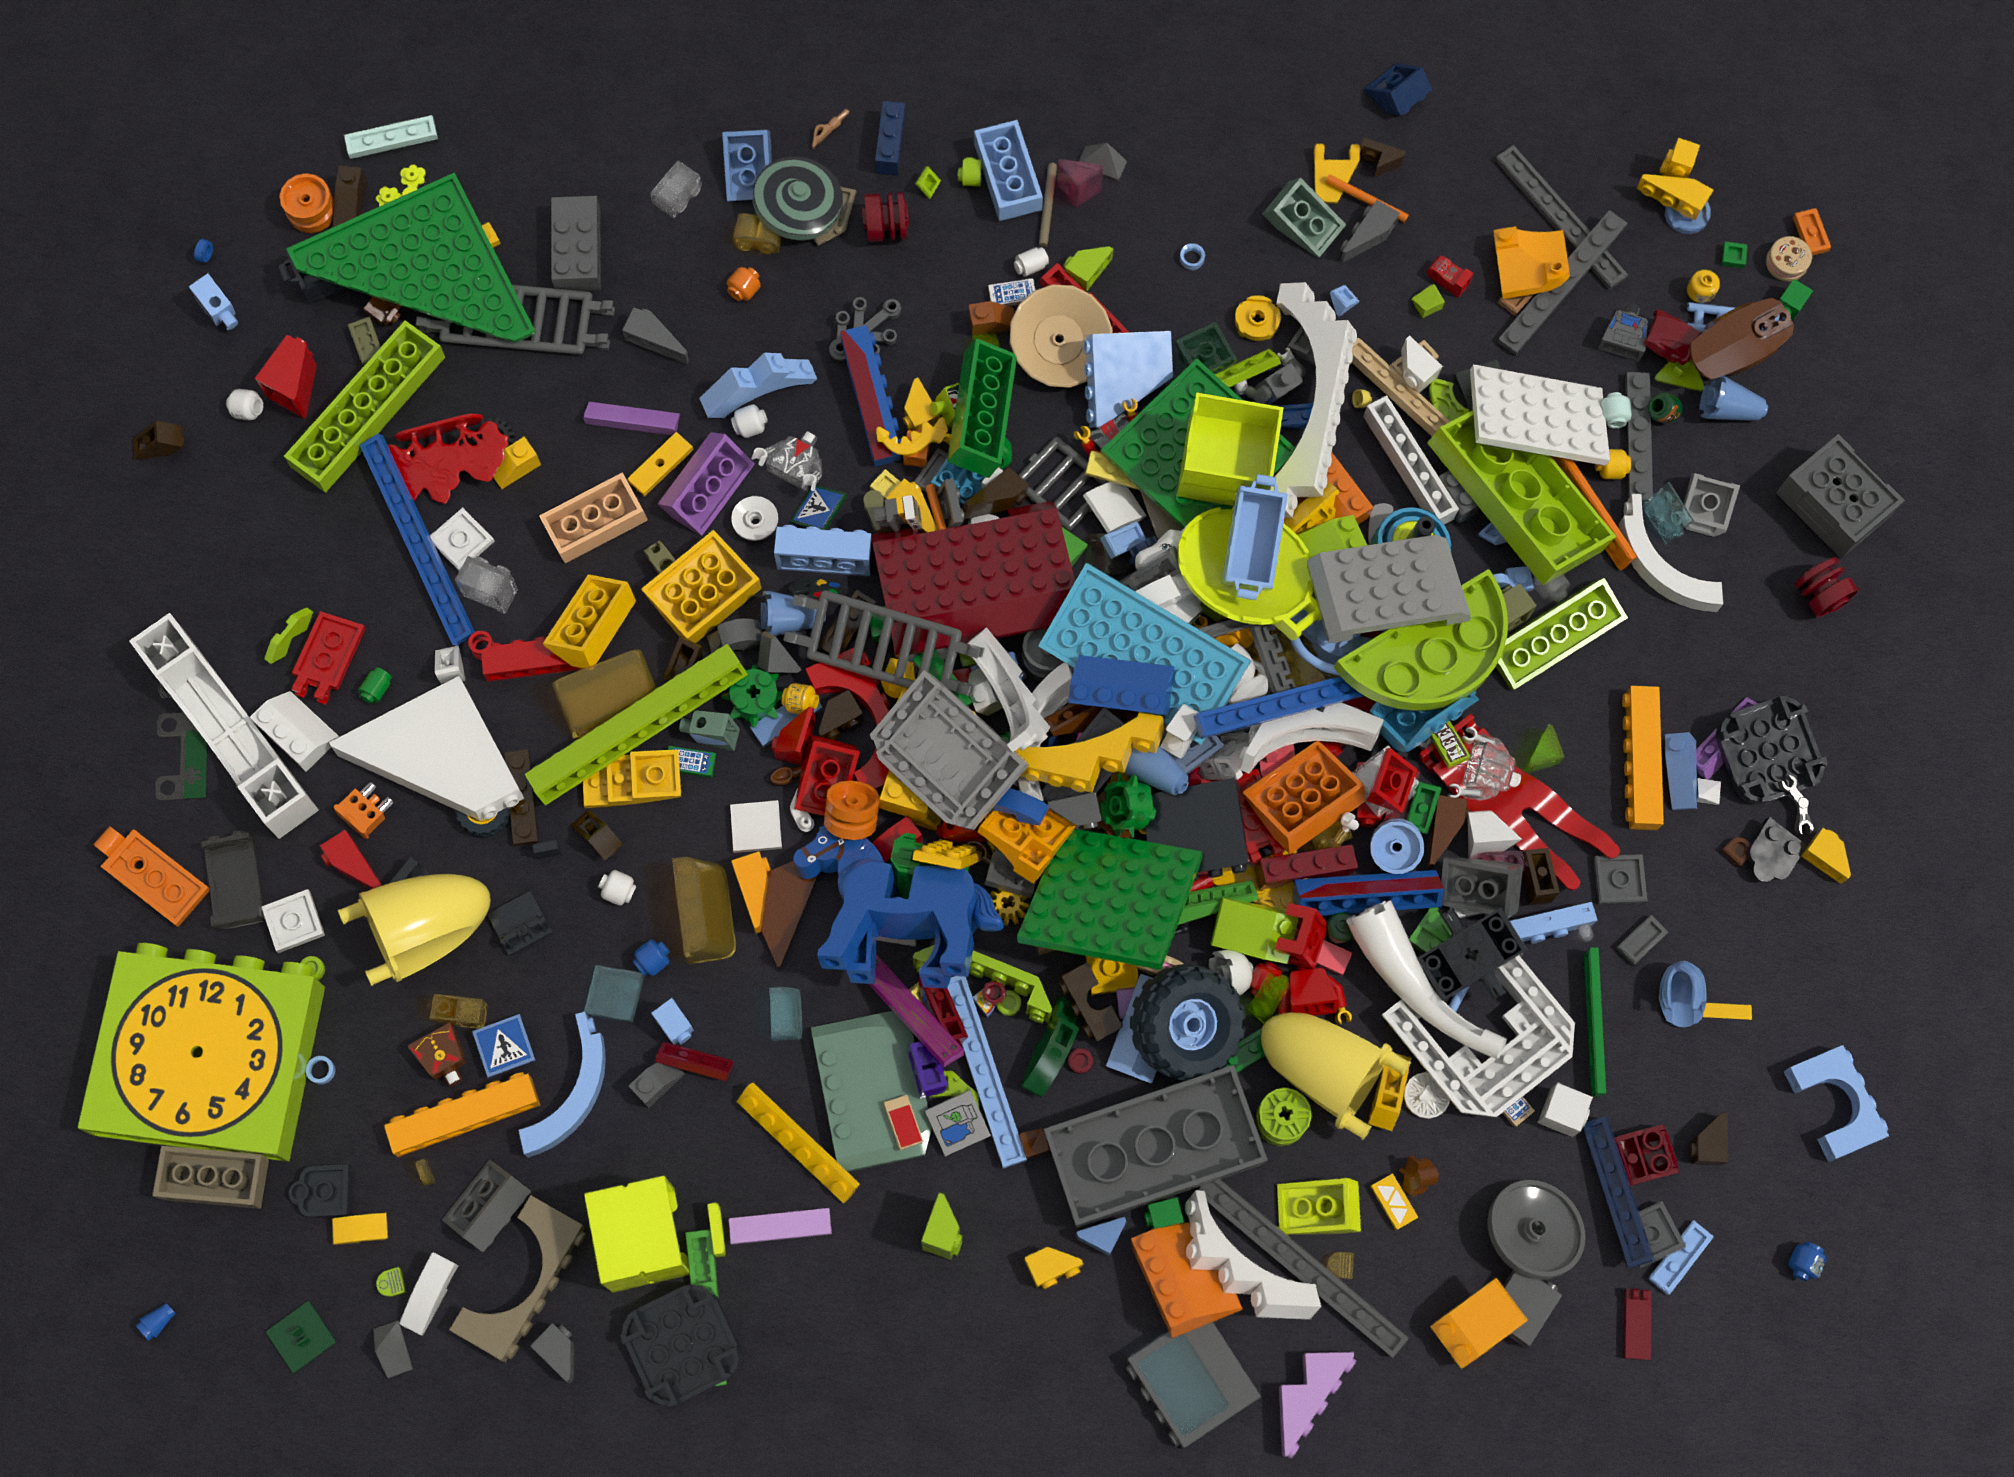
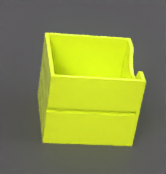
M1196 393L1188 421L1177 496L1234 506L1236 491L1240 486L1251 487L1252 483L1256 480L1257 474L1273 477L1284 407ZM1256 484L1255 488L1270 490L1271 486Z
M665 1176L630 1183L628 1187L621 1185L585 1194L602 1285L612 1292H618L690 1275L688 1257L685 1253L679 1252L672 1212L678 1208L675 1190Z

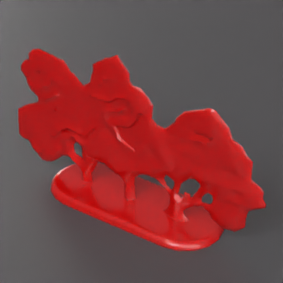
M465 414L401 431L395 435V438L398 441H411L407 449H401L395 445H388L413 501L416 500L417 496L425 488L431 495V499L446 504L450 498V491L455 489L460 482L458 476L460 471L465 470L476 480L486 482L492 480L497 468L505 459L503 449L507 447L509 437L501 434L497 424L492 421L482 424L477 432L468 430L466 427L480 423L484 417L480 414ZM459 430L460 436L455 443L444 444L442 442L441 434ZM477 434H482L483 438L479 439ZM467 435L468 438L472 436L477 441V444L475 446L470 445L465 436ZM435 436L436 439L426 448H422L417 441ZM463 439L464 443L460 446L459 441ZM414 449V456L410 457V451Z

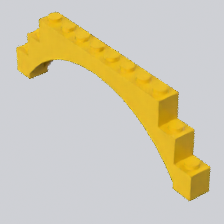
M890 658L885 672L895 674L898 659ZM907 661L904 678L915 681L917 674L913 662ZM881 681L885 694L898 698V700L908 690L907 688ZM1139 712L1135 719L1120 728L1084 742L1054 747H1027L1024 750L1018 748L1015 751L1029 764L1020 777H1025L1033 782H1047L1055 787H1069L1077 792L1087 791L1092 793L1101 768L1109 772L1118 771L1125 773L1133 748L1143 753H1157L1165 730L1163 717Z

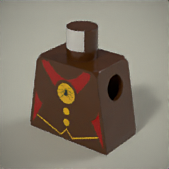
M450 1022L408 1045L411 1052L434 1080L444 1077L449 1087L463 1080L457 1069L465 1065L466 1060L456 1029Z

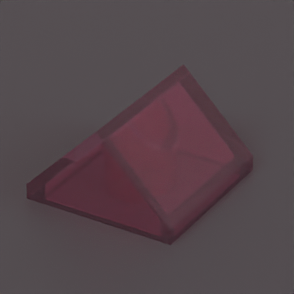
M1059 159L1057 186L1072 204L1078 207L1101 192L1104 165Z

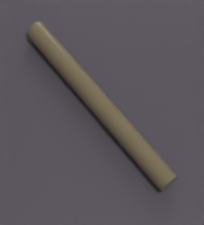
M1055 163L1048 164L1039 246L1041 247L1048 246L1057 170Z

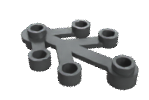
M858 297L853 301V309L855 311L854 328L867 325L869 332L887 318L891 320L896 319L901 313L900 303L895 299H889L883 304V309L863 325L867 302L862 297ZM863 303L864 306L859 308L856 304ZM895 305L896 308L894 310H890L888 306ZM840 311L836 315V323L838 324L837 339L829 347L830 355L838 361L846 360L844 350H837V347L842 346L840 331L846 330V326L850 322L849 314L845 311ZM841 316H844L847 318V320L840 321L839 318ZM887 329L884 333L873 332L876 342H885L888 345H892L897 340V334L892 329ZM891 334L894 338L889 340L886 336ZM877 344L874 345L873 348L877 350L876 353L880 354L879 346Z

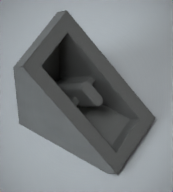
M766 631L761 634L758 658L759 668L766 672L798 673L801 670L774 635Z

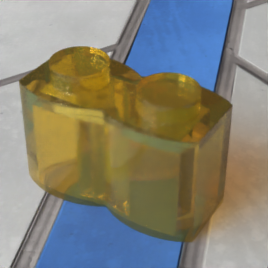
M738 214L733 236L735 246L744 251L758 249L765 254L779 252L782 236L768 229L758 216Z

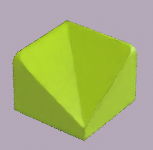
M1434 284L1412 298V302L1422 318L1441 310L1445 302Z

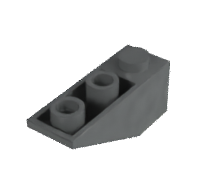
M1376 200L1372 207L1369 205L1362 216L1364 218L1362 223L1357 222L1351 232L1353 236L1350 241L1346 239L1340 249V252H1342L1340 261L1343 263L1385 241L1397 224L1400 212Z

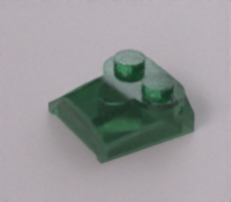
M1216 322L1175 341L1180 359L1186 362L1188 366L1198 359L1212 373L1217 374L1226 370L1237 361V357Z

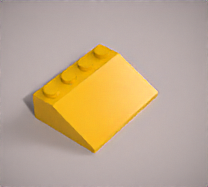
M713 530L645 585L642 591L679 636L697 643L761 590L760 579Z

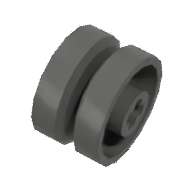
M1048 628L1028 632L1023 642V667L1027 670L1028 675L1038 682H1042L1054 669L1064 663V661L1038 646Z

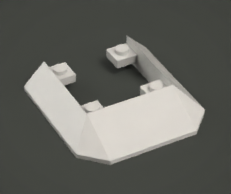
M1470 948V953L1468 954V957L1473 958L1476 961V955L1479 952L1477 949L1472 950ZM1520 956L1495 970L1496 973H1494L1496 978L1518 1003L1502 1016L1517 1037L1504 1047L1499 1059L1490 1057L1481 1064L1466 1045L1448 1058L1418 1021L1421 1016L1403 1000H1400L1382 1014L1383 1018L1461 1113L1496 1118L1572 1058L1575 1022Z

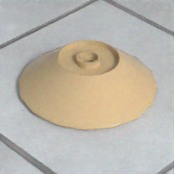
M1053 284L1033 291L1018 305L1010 323V345L1017 357V363L1031 378L1047 386L1070 388L1087 382V377L1084 374V365L1087 363L1086 354L1083 351L1085 335L1109 334L1113 332L1106 310L1091 294L1075 286ZM1060 336L1063 342H1056L1055 337Z

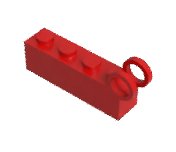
M476 631L468 640V645L475 658L482 660L483 675L487 682L581 670L579 667L571 666L546 648L543 642L547 637H538L534 641L527 642L524 640H514L511 644L501 645L500 643H494L487 632ZM477 636H485V637H480V638L476 639V640L473 642V640H474ZM488 642L486 648L482 650L476 649L479 643Z

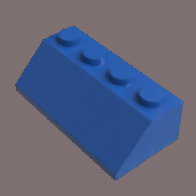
M1079 655L1071 678L1068 703L1169 715L1175 666Z

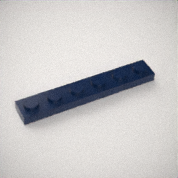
M1604 1116L1586 1122L1583 1127L1628 1268L1655 1261L1609 1119Z

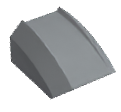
M1692 473L1681 514V522L1687 530L1713 537L1726 533L1740 485L1725 483Z

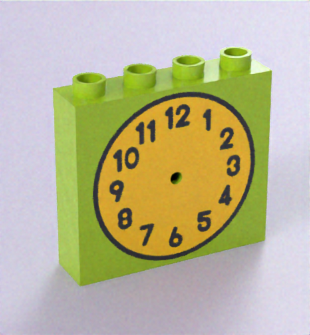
M138 943L136 953L118 951L78 1129L98 1137L173 1147L262 1154L271 1160L289 1162L307 1078L306 1066L311 1059L325 986L315 977H311L313 967L301 963L284 962L281 972L263 970L265 963L263 960L248 956H235L233 966L215 964V954L195 949H187L184 960L166 958L167 948L149 943Z

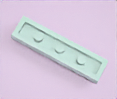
M432 115L344 135L350 159L438 139Z

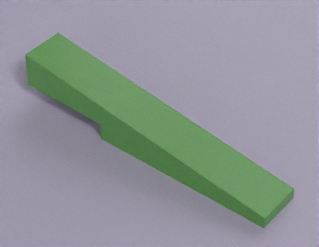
M1253 881L1191 891L1178 925L1217 913L1222 897L1244 902L1258 900V893Z
M711 1229L687 1232L686 1240L691 1284L696 1283L707 1286L713 1290L719 1299ZM727 1380L715 1386L727 1384Z

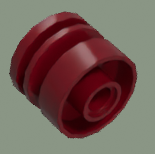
M897 192V203L892 202V193H888L887 203L883 204L880 194H865V207H862L864 230H867L868 242L883 241L884 231H889L893 241L895 240V230H900L901 240H906L909 220L908 207L903 192Z
M1837 557L1813 566L1794 584L1797 590L1806 588L1801 593L1803 598L1815 595L1808 606L1817 618L1839 610L1859 592L1851 578L1839 581L1838 578L1845 572L1844 567L1835 569L1840 564Z

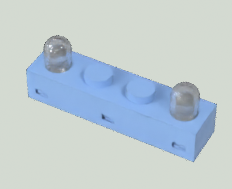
M1592 902L1510 922L1523 942L1530 940L1532 944L1544 941L1546 936L1554 935V938L1568 935V931L1576 929L1580 940L1589 942L1593 939L1591 926L1597 921Z

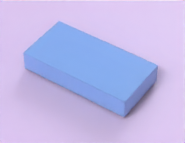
M1136 521L1108 533L1100 539L1109 557L1112 559L1130 551L1133 546L1145 540L1146 537Z

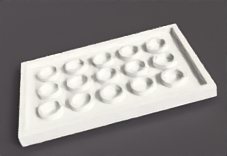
M1479 365L1472 366L1470 376L1476 443L1599 465L1609 463L1610 455L1606 419L1601 407V401L1603 400L1602 388Z

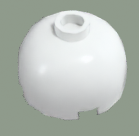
M1232 950L1214 952V958L1209 959V970L1226 978L1227 982L1235 987L1238 994L1242 995L1250 987L1252 972L1254 971L1253 965L1242 953Z

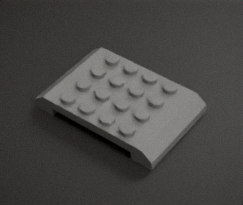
M1431 535L1322 552L1307 560V569L1328 644L1352 640L1353 634L1441 620H1445L1446 625L1470 621L1471 615L1447 539L1444 537Z

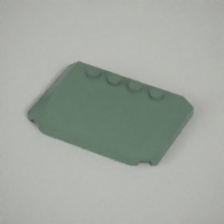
M893 1011L812 1027L813 1042L837 1162L847 1172L925 1156L932 1126L925 1112V1109H928L926 1097L920 1099L907 1053L910 1044L914 1043L911 1030ZM908 1095L924 1142L899 1151L883 1103Z

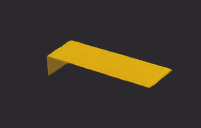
M1706 1003L1703 1017L1752 1020V1005Z

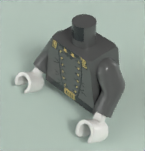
M1285 348L1287 353L1283 355L1278 353L1284 366L1283 368L1264 379L1255 387L1248 386L1247 381L1244 380L1235 384L1234 388L1237 395L1244 394L1256 403L1270 405L1303 383L1302 378L1306 374L1305 368L1294 358L1290 348Z

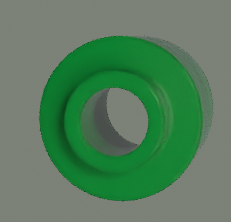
M375 667L373 671L369 672L358 689L361 694L360 698L369 704L373 702L379 703L391 684V675L383 669Z

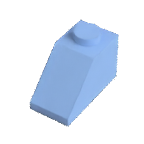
M672 998L652 1012L657 1024L674 1045L677 1043L683 1044L692 1036L690 1033L694 1030Z

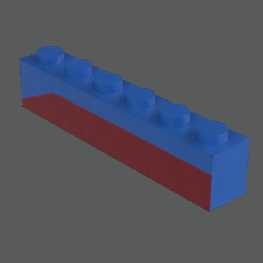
M867 325L840 331L841 342L874 467L901 461V455L891 452L883 442H877V427L890 432L889 439L896 436L895 431H899L896 417H891L890 410L893 409L891 397L886 396L884 388H887L885 375H880L878 367H881L882 364L879 353H874L873 346L876 345L874 333L869 332Z
M1437 870L1406 872L1404 874L1386 873L1294 880L1292 899L1296 905L1317 909L1321 916L1333 915L1338 912L1362 913L1367 908L1391 900L1395 910L1441 907L1444 888Z

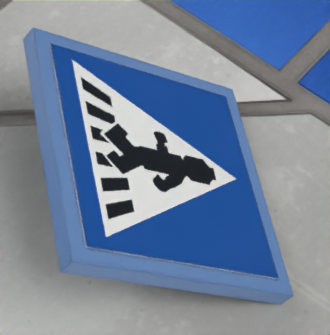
M520 1014L472 1031L488 1078L535 1061Z

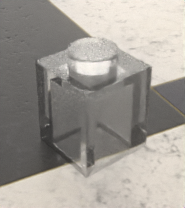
M1563 574L1543 586L1536 577L1532 580L1534 588L1547 604L1554 600L1559 602L1568 595L1567 590L1571 585Z

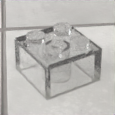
M467 556L455 579L464 597L505 614L518 590L507 568L497 565V567L489 565L487 560L478 556L476 558Z

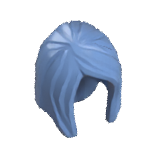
M1678 961L1671 964L1662 977L1659 1002L1667 1022L1678 1027H1691L1703 1017L1707 998L1706 983L1702 971L1697 966L1688 961Z

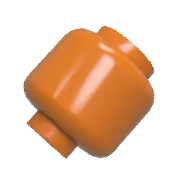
M744 267L737 268L727 280L728 293L737 301L750 300L760 288L759 274L750 267L748 269Z

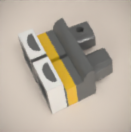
M912 495L885 500V506L873 508L875 522L879 523L881 529L891 527L894 532H898L902 524H910L913 530L923 528L920 505Z

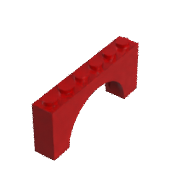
M854 648L840 653L838 658L851 662ZM863 652L860 665L868 666L870 665L868 657ZM821 662L806 668V676L811 686L815 689L816 695L819 696L827 693L842 694L849 690L854 699L869 711L876 726L888 714L887 706H889V702L884 693H879L877 686L880 684L877 679ZM875 749L871 759L862 768L854 772L855 781L870 785L879 794L883 790L889 769L878 759L877 749Z

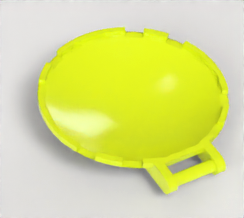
M1234 506L1232 509L1223 510L1220 507L1214 508L1195 517L1186 526L1181 535L1177 558L1186 584L1206 606L1227 618L1242 623L1257 625L1274 624L1291 640H1296L1301 636L1302 631L1316 620H1321L1317 601L1311 596L1313 586L1307 569L1309 551L1302 540L1288 526L1283 523L1273 589L1270 591L1261 590L1255 601L1237 598L1235 586L1221 584ZM1239 587V588H1242V589H1248V590L1257 591L1256 589H1250V588ZM1303 609L1309 613L1297 624L1290 620Z

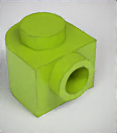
M971 157L963 159V168L958 170V181H963V186H981V160Z

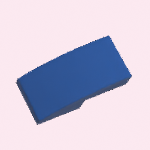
M1011 788L993 807L995 811L1015 814L1019 822L1040 826L1049 809L1048 805L1041 800Z

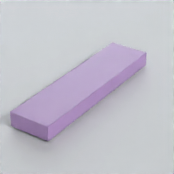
M829 1208L729 1218L731 1245L832 1234Z

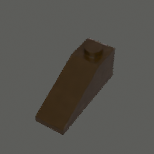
M339 166L335 184L333 227L361 215L367 184L362 168Z
M1011 468L1006 469L965 502L963 506L964 519L1007 511V509L1013 508L1016 504L1020 506L1028 496L1026 492L1029 484Z

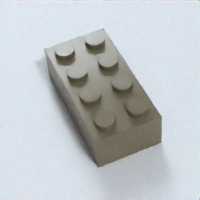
M161 1146L153 1197L167 1201L261 1209L269 1158L262 1154Z

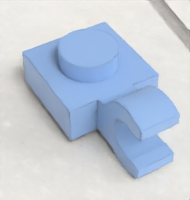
M1528 567L1507 568L1505 574L1493 575L1500 588L1510 585L1515 587L1519 583L1526 592L1532 591L1534 588L1531 571Z

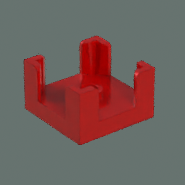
M1288 903L1286 914L1299 918L1298 929L1300 931L1297 941L1278 938L1275 950L1289 955L1287 964L1315 969L1327 931V922L1315 908Z

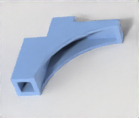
M763 353L749 368H730L700 397V401L708 418H725L740 406L759 396L789 386L812 384L817 380V377L809 360L784 359L781 353Z

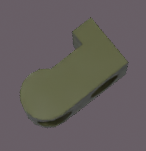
M877 490L867 492L863 499L864 508L874 533L894 531L891 527L881 529L879 523L875 522L873 508L884 506L882 493Z
M657 541L643 550L658 575L676 561L661 541Z

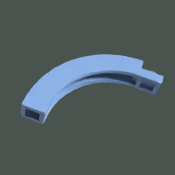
M586 1012L575 1014L582 1043V1065L576 1085L563 1105L551 1116L533 1126L519 1130L523 1152L527 1157L547 1151L565 1140L581 1125L597 1100L605 1072V1045L601 1033L592 1035V1032H596L593 1017L589 1018Z

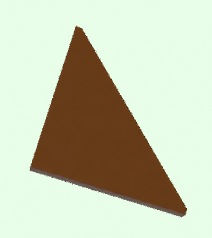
M794 861L767 872L768 884L761 931L777 968L782 967L785 955L791 945L799 921L802 918L812 889L819 876L818 874L811 879L802 878L798 874Z

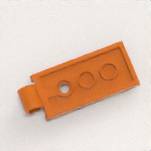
M109 826L93 844L109 857L101 865L104 870L177 927L180 926L211 890L134 829L124 838ZM138 861L143 862L141 869L135 868V864Z

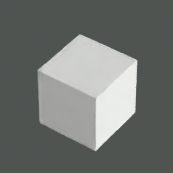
M1557 1083L1549 1090L1538 1123L1573 1137L1585 1126L1593 1097Z

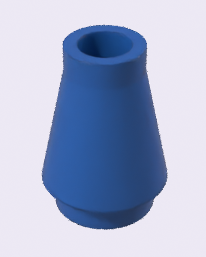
M165 1303L158 1309L140 1318V1322L135 1326L149 1341L159 1335L175 1315V1312Z

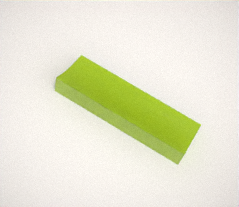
M1605 578L1595 580L1507 635L1503 653L1495 667L1509 688L1515 690L1628 617Z

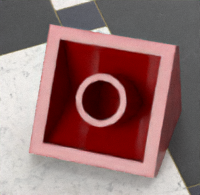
M1386 748L1380 760L1367 802L1403 813L1418 769L1391 748Z

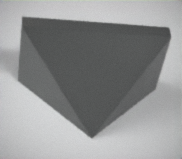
M1108 143L1085 146L1077 167L1119 182L1127 161Z
M399 1320L375 1328V1352L387 1378L413 1370Z

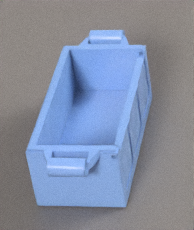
M1257 474L1256 480L1252 483L1251 487L1240 486L1236 491L1221 584L1235 586L1237 598L1256 601L1257 595L1261 590L1270 591L1273 589L1288 498L1287 493L1279 492L1276 477ZM1256 484L1273 486L1274 491L1258 489L1255 486ZM1239 587L1250 588V589H1256L1257 591L1248 590V589H1242V588H1239Z

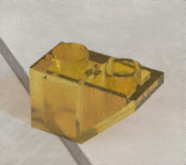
M434 994L430 1019L444 1023L450 1022L452 1025L480 1029L485 1025L488 1005L483 999Z

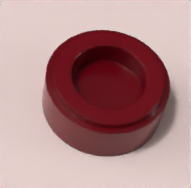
M1075 1049L1069 1056L1068 1065L1074 1073L1085 1074L1093 1065V1057L1086 1049Z

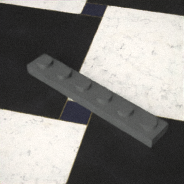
M1627 372L1625 375V396L1630 400L1632 414L1630 421L1626 423L1627 455L1631 458V469L1629 474H1627L1628 500L1632 494H1641L1642 503H1651L1653 501L1651 416L1648 413L1650 373Z

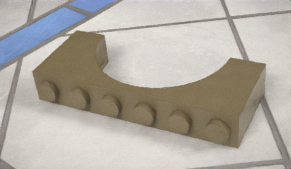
M530 1196L518 1218L531 1228L541 1247L543 1265L536 1288L523 1303L503 1313L481 1314L463 1307L450 1328V1331L504 1362L508 1358L512 1359L519 1348L517 1342L521 1336L525 1337L531 1329L532 1323L530 1321L535 1313L539 1314L546 1303L544 1297L548 1291L554 1290L559 1281L557 1276L560 1270L567 1268L573 1257L571 1255L575 1245L579 1247L586 1236V1233H584L586 1228L582 1224L533 1196Z

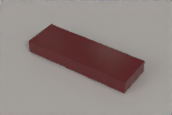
M666 1042L662 1043L655 1058L657 1063L724 1081L727 1080L734 1061Z

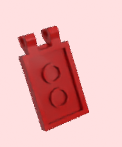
M320 611L292 671L293 676L297 677L292 687V691H295L294 695L304 698L308 685L317 687L314 698H317L316 702L326 705L331 689L338 691L366 630L365 626Z
M1254 769L1250 773H1243L1238 779L1241 790L1238 793L1249 861L1252 862L1253 866L1262 859L1258 849L1270 846L1273 857L1282 856L1283 852H1285L1284 848L1274 839L1242 794L1243 791L1262 779L1258 769Z

